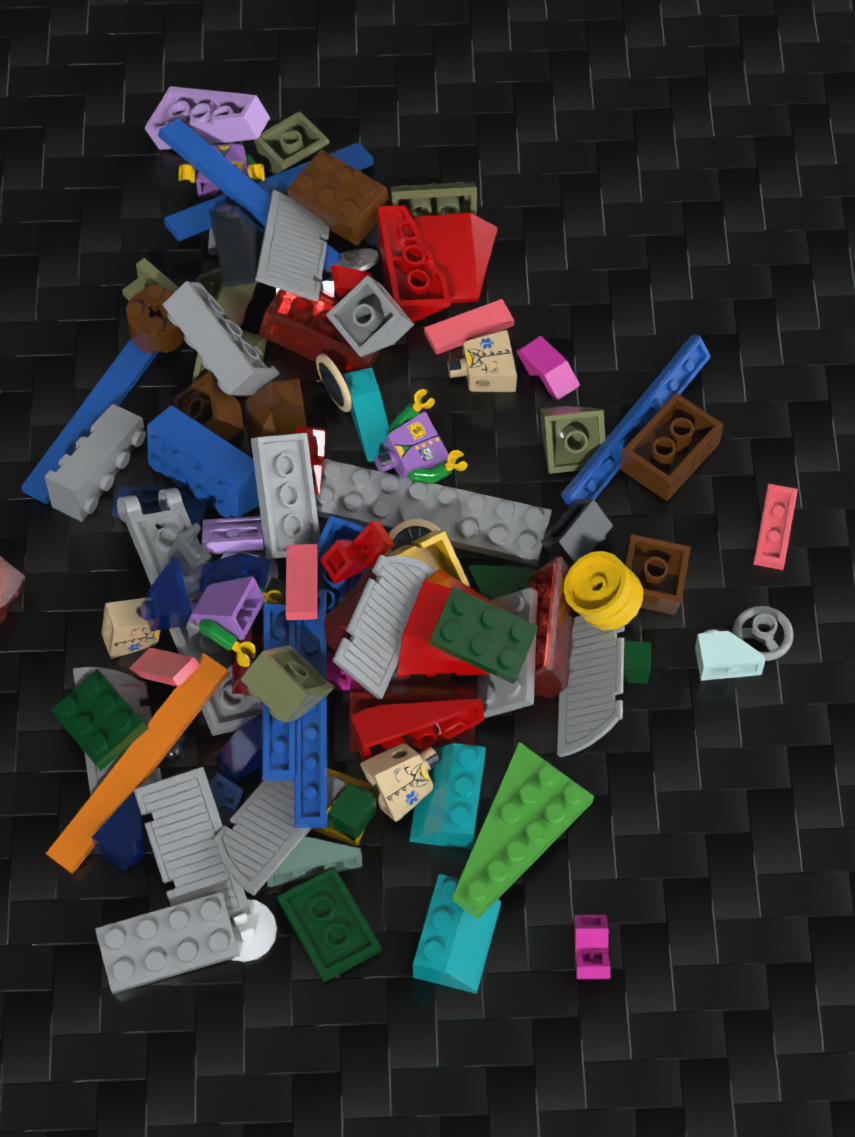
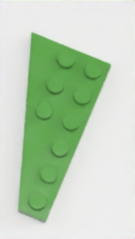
M519 742L455 889L452 901L478 920L592 804L594 796Z

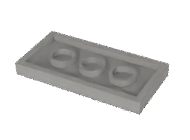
M307 433L252 438L251 445L266 559L286 557L287 545L317 544L320 532Z
M527 588L490 600L507 612L537 625L538 592L534 589ZM536 634L517 681L514 684L493 674L478 675L477 699H481L483 703L484 718L534 705Z
M222 892L95 929L113 994L240 957Z

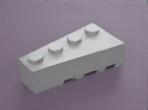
M186 281L162 304L168 312L167 317L182 330L185 334L184 340L191 348L196 349L202 357L200 359L201 363L207 370L214 373L218 379V386L226 394L252 396L280 374L274 366L268 368L261 361L260 357L263 353L256 345L252 347L241 338L243 331L237 324L222 317L225 314V310L201 283Z
M111 404L91 426L90 436L88 438L82 436L76 442L74 453L71 456L65 454L59 460L61 467L56 473L50 470L44 476L53 508L83 522L88 513L92 514L95 511L98 499L104 491H108L111 488L118 471L126 467L130 454L135 447H139L143 443L146 432L142 417Z

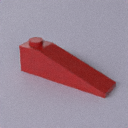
M378 206L377 219L383 287L412 322L421 320L449 307L451 302L446 277L442 270H438L433 261L434 256L420 238V231L406 206Z
M481 699L379 705L373 708L362 709L350 717L353 734L363 762L400 744H407L416 752L419 750L423 752L429 747L432 748L431 745L442 737L453 738L484 721V711Z

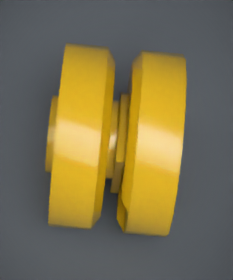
M599 551L591 552L579 558L569 569L564 581V595L567 603L591 626L601 630H615L628 624L637 615L643 602V587L640 579L614 554Z

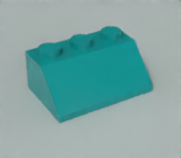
M454 743L434 749L441 763L428 771L433 783V790L415 805L410 842L473 850L486 747Z
M439 874L413 962V977L477 994L501 901L497 899L477 920L452 901L460 879Z

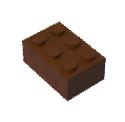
M322 149L286 189L290 198L330 227L331 231L356 246L361 243L378 223L377 207L392 206L387 188Z
M675 393L622 450L620 470L668 501L720 444L724 424Z

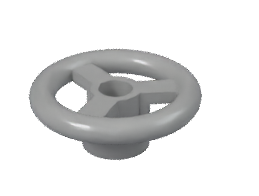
M755 606L746 609L736 618L732 629V634L744 641L743 638H755L757 641L764 643L769 651L760 652L765 656V661L775 660L783 656L793 642V628L788 618L777 609L767 606ZM756 616L753 620L752 628H742L746 620ZM777 621L784 630V640L779 647L773 639L778 626ZM760 629H765L768 632H762Z

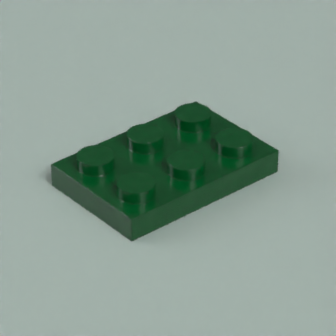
M453 587L447 597L428 645L514 684L517 681L539 626Z
M98 668L51 709L61 724L101 771L149 729Z
M335 867L277 897L279 905L323 982L381 952L380 944Z

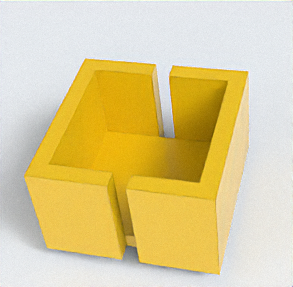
M434 530L412 541V545H404L384 555V557L406 556L420 560L435 571L441 569L470 587L445 531Z

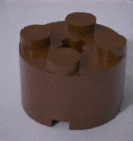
M151 284L146 289L139 291L126 306L128 328L133 344L141 351L154 354V351L167 353L175 350L182 344L185 336L182 330L167 317L168 312L162 305L175 292L162 288L159 284Z

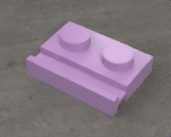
M261 516L203 520L202 546L208 553L213 554L231 551L253 552L255 550H264Z

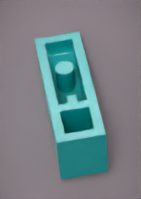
M371 367L344 374V381L352 399V409L350 411L368 464L375 463V456L385 453L383 445L387 436V430L389 429L380 390Z

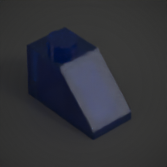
M237 553L205 563L202 567L199 591L204 592L207 586L214 583L252 576L257 585L265 590L270 560L245 553Z
M172 558L149 588L145 600L141 602L142 618L148 621L150 631L186 627L192 614L178 558Z
M262 712L240 726L215 758L218 765L234 784L262 765Z
M134 791L92 836L95 849L123 871L131 864L135 865L138 863L145 852L143 815H141Z

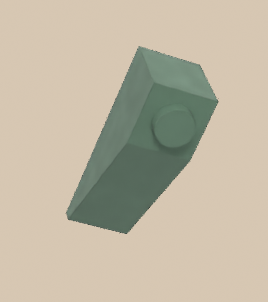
M305 836L267 880V885L272 887L313 878L335 867L337 872L362 867L361 849Z

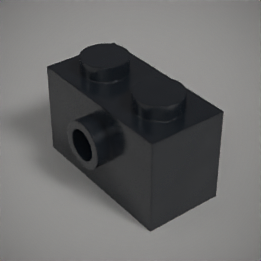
M575 499L544 536L541 543L560 567H572L579 558L591 553L597 545L605 540L606 534L613 524L594 499Z

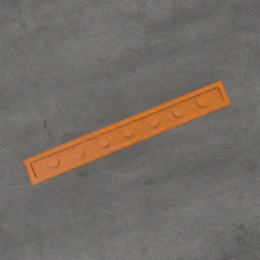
M205 653L197 660L199 668L180 687L174 689L147 724L149 729L130 745L46 854L70 873L73 874L133 798L135 795L134 790L144 784L228 676V669Z

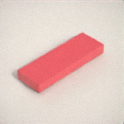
M500 299L425 327L424 334L435 354L438 355L462 346L465 341L514 326V319L504 301Z
M768 484L754 565L783 570L798 489Z
M317 544L287 545L286 620L318 619Z
M149 648L129 670L136 677L180 687L199 668V663L191 656Z

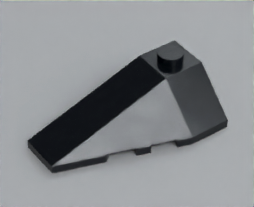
M225 204L209 210L213 241L225 288L254 283L265 227L238 206Z

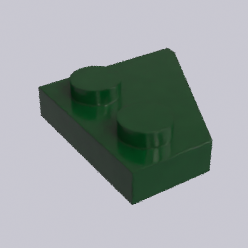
M486 565L468 566V573L478 593L488 600L527 588H532L538 592L537 602L547 598V591L535 568Z

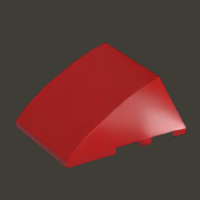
M472 213L413 217L420 231V238L426 248L431 250L434 256L433 261L438 270H442L446 277L450 302L479 301L498 227Z
M437 570L424 580L403 631L397 677L408 678V675L426 674L427 677H433L438 673H456L457 676L490 674L428 645V642L453 587L500 609L503 608L443 570Z

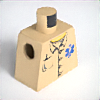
M504 330L465 341L463 343V359L448 360L450 378L466 376L468 388L472 392H515L517 373L508 331Z
M150 597L105 603L101 634L110 659L155 646L159 641L160 629L168 628L162 610L157 611L154 600Z
M400 744L363 761L360 765L381 810L397 822L433 790V783L428 771L440 764L441 761L431 747L418 754L407 744Z

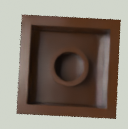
M633 534L630 535L625 546L622 563L640 579L643 587V602L640 608L671 615L676 614L682 602L691 547Z

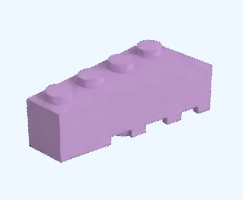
M170 86L145 126V129L159 150L170 149L171 147L158 137L159 130L177 118L207 143L216 144L258 139L270 116L256 95Z

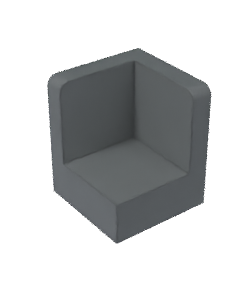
M197 523L176 537L167 554V557L186 577H189L207 564L212 557L195 539L201 529Z

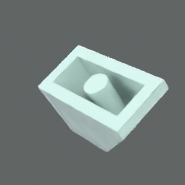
M708 630L697 636L695 651L701 681L762 675L765 656L731 632Z

